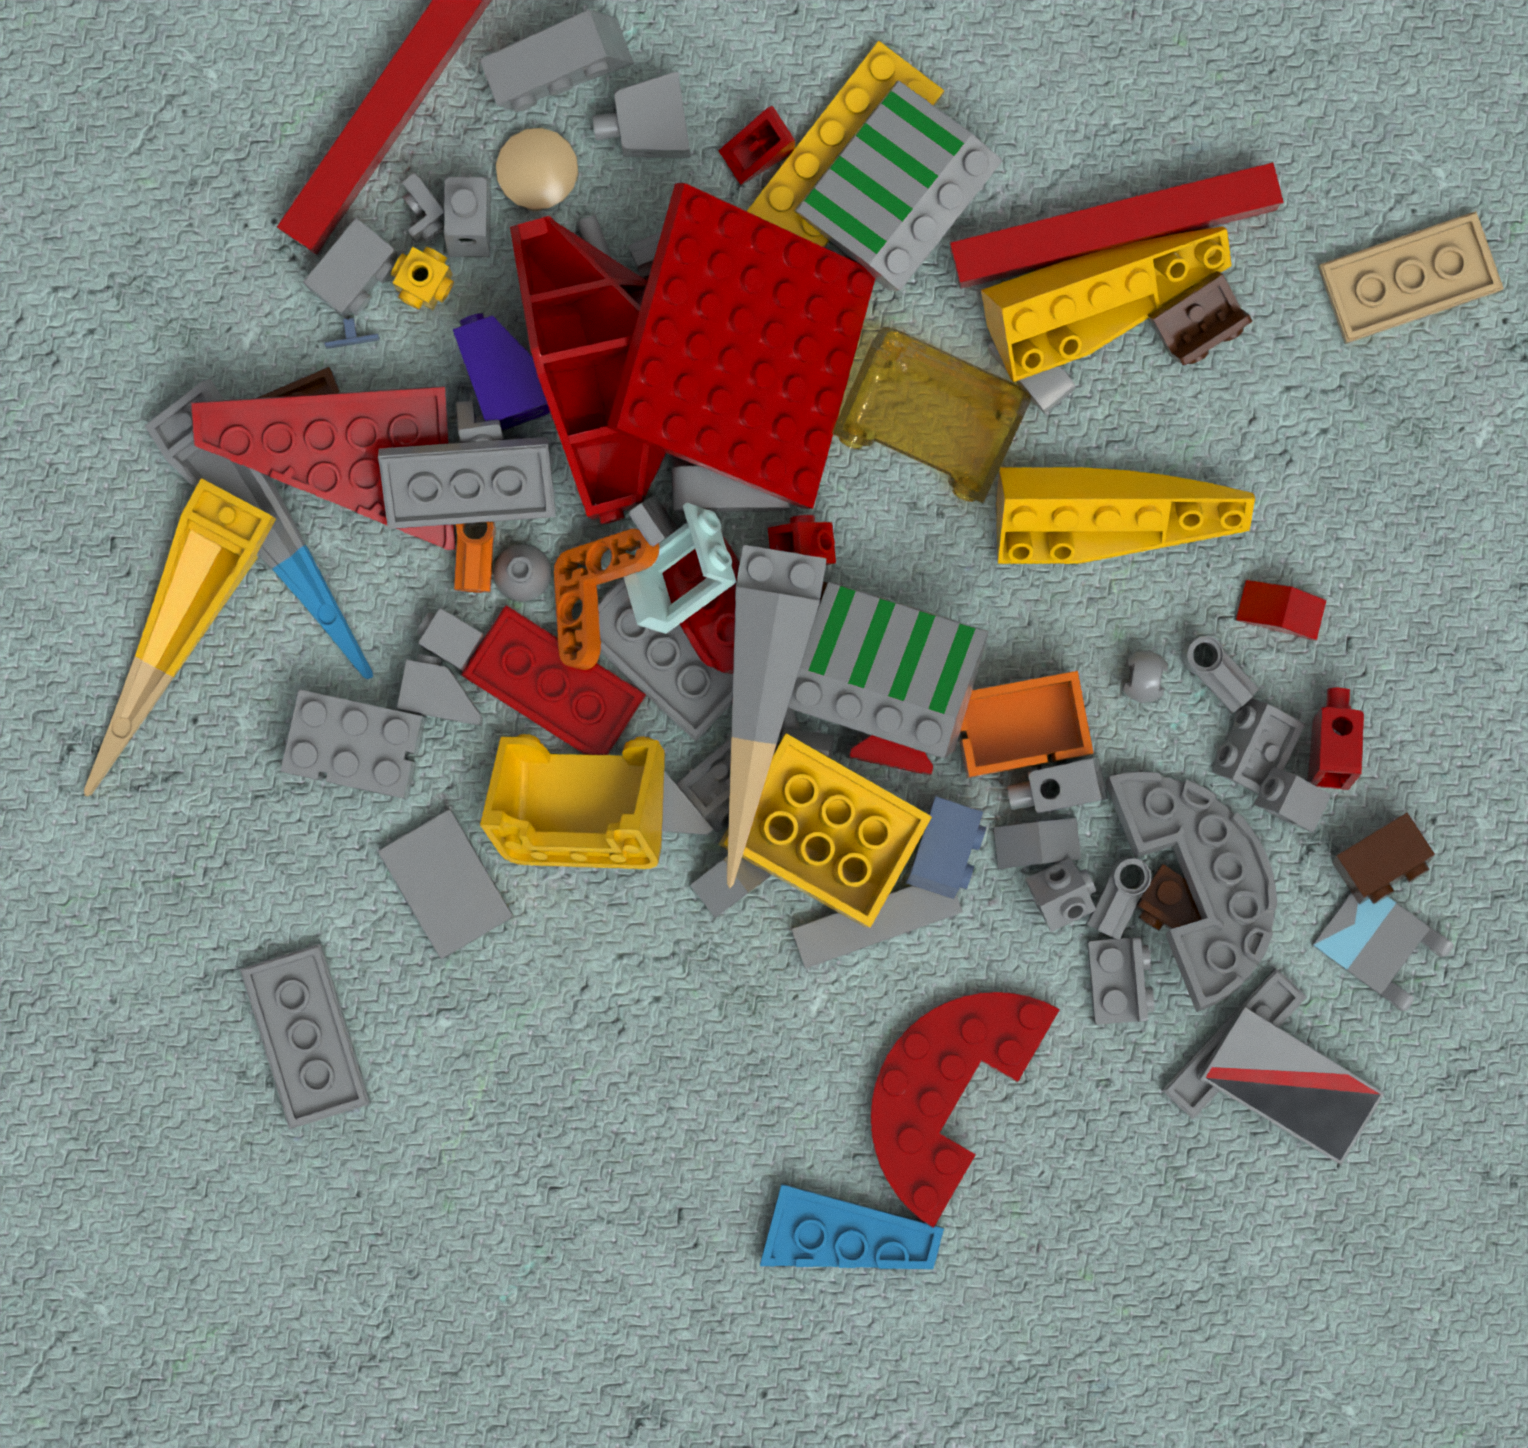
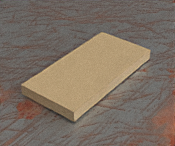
M1476 211L1322 263L1318 266L1345 344L1492 295L1504 289Z

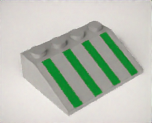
M896 81L794 211L851 260L861 264L885 289L901 291L1003 160L967 129L902 82Z
M829 581L813 622L788 708L946 758L955 751L989 631Z

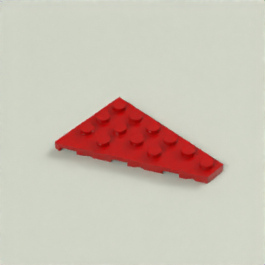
M444 386L191 402L194 446L314 494L317 497L343 506L387 525L378 460L379 449L448 444ZM454 524L396 528L411 536L442 547L445 550H455Z

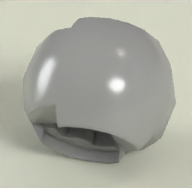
M1150 650L1135 652L1128 656L1125 665L1130 666V673L1127 682L1123 681V692L1129 698L1140 703L1154 702L1161 698L1165 690L1160 685L1163 671L1168 672V663L1162 656Z

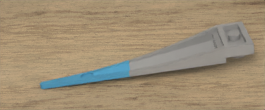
M211 379L200 382L147 423L145 428L166 461L194 488H196L202 478L276 518L258 551L259 556L313 615L359 673L366 679L372 678L373 672L271 477L194 446L191 402L224 400Z

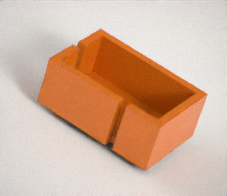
M1078 671L972 690L960 733L966 732L967 739L960 741L966 779L1042 765L1048 762L1047 755L1050 754L1052 762L1094 754Z

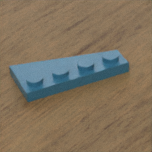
M781 1183L760 1266L933 1269L944 1228L937 1225L932 1228L922 1221Z

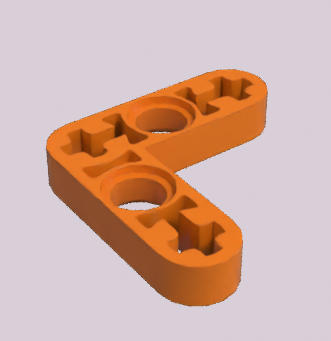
M629 529L566 550L557 558L554 565L558 649L563 664L581 670H588L599 659L601 641L597 585L646 570L657 560L659 543L654 547L650 546L639 529ZM610 549L612 555L611 562L603 570L601 559L603 554ZM626 550L630 552L636 550L635 556L626 553ZM578 564H581V565L586 566L587 569H585V568H579V569H577V568H578ZM578 600H581L583 605L581 615L574 620L572 616L573 606Z

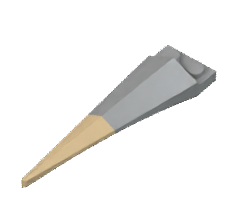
M742 545L735 590L727 885L729 889L734 885L820 603L826 558Z

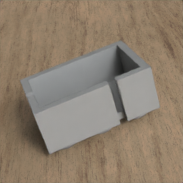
M299 689L280 772L323 781L324 774L327 773L326 782L408 800L416 763L405 760L406 752L418 755L426 718Z

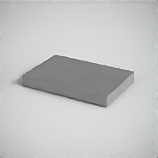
M451 809L378 851L440 959L449 956L514 917Z

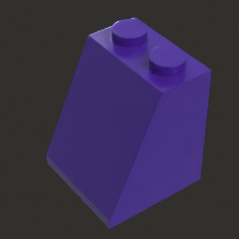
M478 313L460 320L461 327L453 329L485 421L499 420L501 429L504 431L551 414L532 355L493 315L484 318L483 313Z

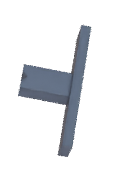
M354 318L349 320L343 319L346 339L325 342L326 349L379 341L380 337L378 334L357 337Z

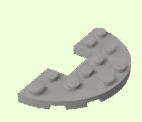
M1131 772L1109 776L1105 784L1134 857H1140L1173 847L1202 920L1170 929L1166 933V938L1195 1011L1198 1012L1209 1008L1236 991L1252 974L1268 949L1273 935L1274 911L1277 909L1276 885L1268 856L1260 840L1238 812L1234 814L1216 799L1217 795L1203 786L1189 780L1181 782L1161 777V773Z

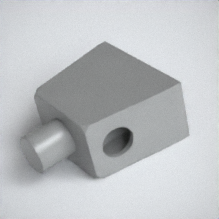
M672 72L614 92L617 112L592 116L596 140L621 137L623 156L690 157L678 72Z
M445 177L444 238L449 257H490L491 178ZM469 238L474 239V241H461L458 239Z
M1091 758L1028 772L1029 781L1007 786L1012 810L1035 806L1036 813H1044L1108 799L1099 758ZM1057 781L1060 785L1059 795L1049 797L1046 792V785L1049 782Z

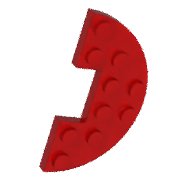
M989 992L963 996L948 1001L920 1017L902 1034L888 1053L880 1069L872 1097L871 1131L875 1153L880 1168L896 1196L913 1214L932 1228L936 1225L976 1154L940 1134L978 1066L982 1062L1018 1083L1060 1009L1044 1001L1015 993Z

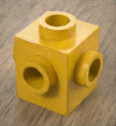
M412 246L408 256L402 253L391 271V275L395 277L393 285L400 292L397 298L418 310L422 305L434 310L438 301L443 303L454 284V281L451 280L453 273L450 267L445 264L447 257L427 246L423 252ZM419 268L428 270V277L422 282L413 279Z

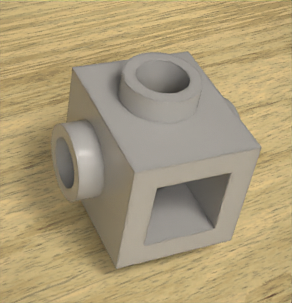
M1071 857L1025 879L1034 902L1051 932L1096 911L1090 894L1096 892L1094 883L1086 869L1078 871Z

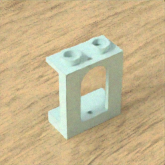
M690 503L683 505L687 523L659 543V555L655 563L646 570L624 576L637 625L665 634L737 583L731 566L732 558L726 549L721 533V523L716 513ZM696 549L703 576L707 578L671 604L662 573ZM626 550V553L635 556L636 550L632 552Z

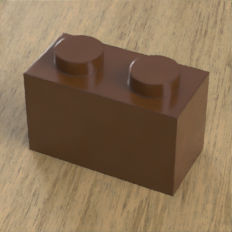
M1407 812L1336 855L1332 863L1359 905L1368 899L1373 904H1376L1395 891L1391 886L1404 877L1410 883L1430 870L1427 863L1432 860L1435 853Z

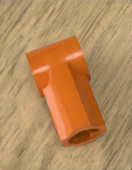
M487 522L485 535L475 540L468 538L465 534L467 523L456 524L457 548L454 590L491 593L493 546L496 535L495 523Z

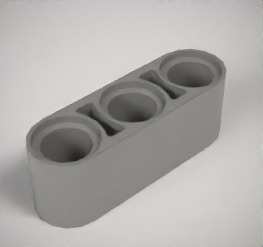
M682 466L671 469L673 511L684 512L683 505L685 503H690L713 512H768L790 509V503L703 467Z

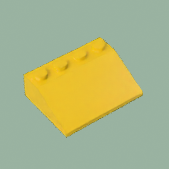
M785 733L775 748L742 858L857 924L871 928L932 816ZM728 828L718 844L727 850Z

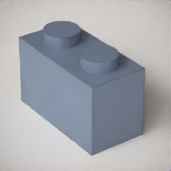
M935 796L928 813L932 818L920 838L906 884L954 899L959 888L966 890L968 888L974 865L967 862L971 849L979 851L986 827L979 825L983 814L982 811Z

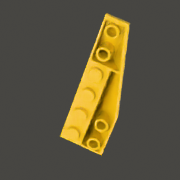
M1224 226L1113 247L1063 261L982 289L981 294L987 328L1010 379L1016 382L1092 354L1148 319L1149 314L1214 272L1218 271L1221 273L1231 267L1227 229Z
M1000 467L996 496L997 563L1080 564L1250 531L1255 496L1251 492L1213 483L1130 470L1086 467Z

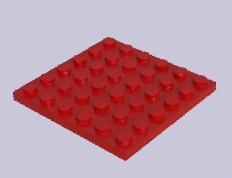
M675 183L607 428L802 509H813L876 278L855 261L687 183Z

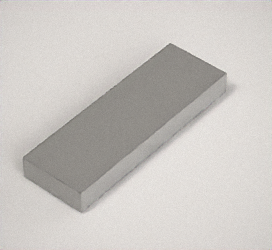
M656 495L651 496L629 511L630 517L650 546L654 547L678 529Z

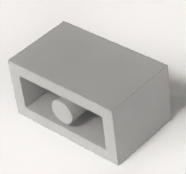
M355 218L303 283L312 293L344 319H347L351 313L358 315L366 307L372 297L368 292L377 281L383 284L390 278L398 254L391 245Z

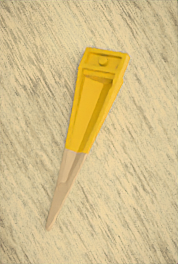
M202 478L181 513L144 631L111 722L85 785L84 796L88 797L96 790L257 560L258 556L256 555L276 521V518Z

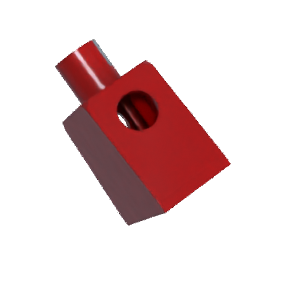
M1340 687L1328 688L1326 707H1321L1313 718L1307 781L1317 787L1349 790L1362 774L1364 712L1351 709V689ZM1334 730L1338 731L1341 735L1336 734Z

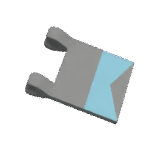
M1352 892L1313 944L1315 948L1373 989L1400 1011L1409 1009L1414 998L1391 981L1417 945L1421 942L1442 958L1450 953L1454 945L1446 937L1430 928L1389 897L1376 904H1373L1368 899L1359 905Z

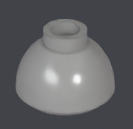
M512 545L506 548L496 559L493 569L494 582L498 590L505 597L518 602L531 601L539 597L550 583L551 566L549 560L541 550L532 545Z

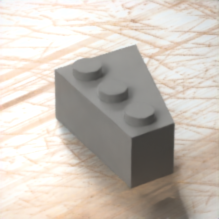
M590 9L480 59L497 106L513 109L514 112L524 111L535 106L538 99L549 95L562 94L572 89L573 86L634 64L617 18Z

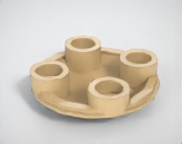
M544 128L525 129L511 136L500 149L496 162L497 181L505 196L516 205L525 207L532 212L551 208L564 201L574 189L575 182L579 176L577 156L570 143L557 132Z

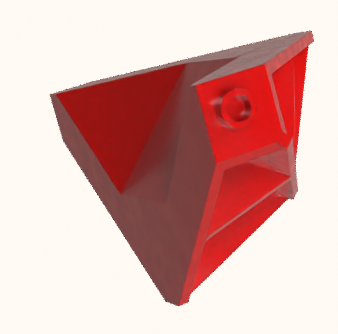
M550 215L510 226L530 350L586 515L592 520L599 519L601 525L620 521L625 518L624 511L632 510L644 502L667 452L607 428L648 281L557 223Z

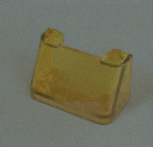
M883 327L870 345L832 430V434L838 436L840 442L844 445L858 450L862 449L863 446H871L876 441L949 475L948 483L953 487L952 492L960 499L968 502L977 500L984 503L1032 398L1020 386L904 332Z

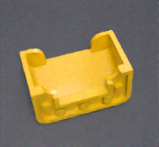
M519 734L517 737H500L480 826L499 854L504 859L519 865L623 869L654 868L659 863L662 849L664 749L658 740L639 736L624 744L623 756L550 754L541 741L533 735Z

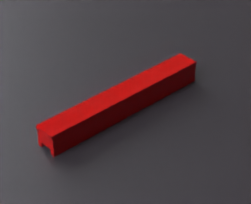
M492 0L431 1L277 225L279 230L308 248L315 255L320 252Z
M1272 162L950 242V252L958 275L959 287L963 289L1039 270L1113 247L1196 231L1273 212L1284 201L1274 163Z

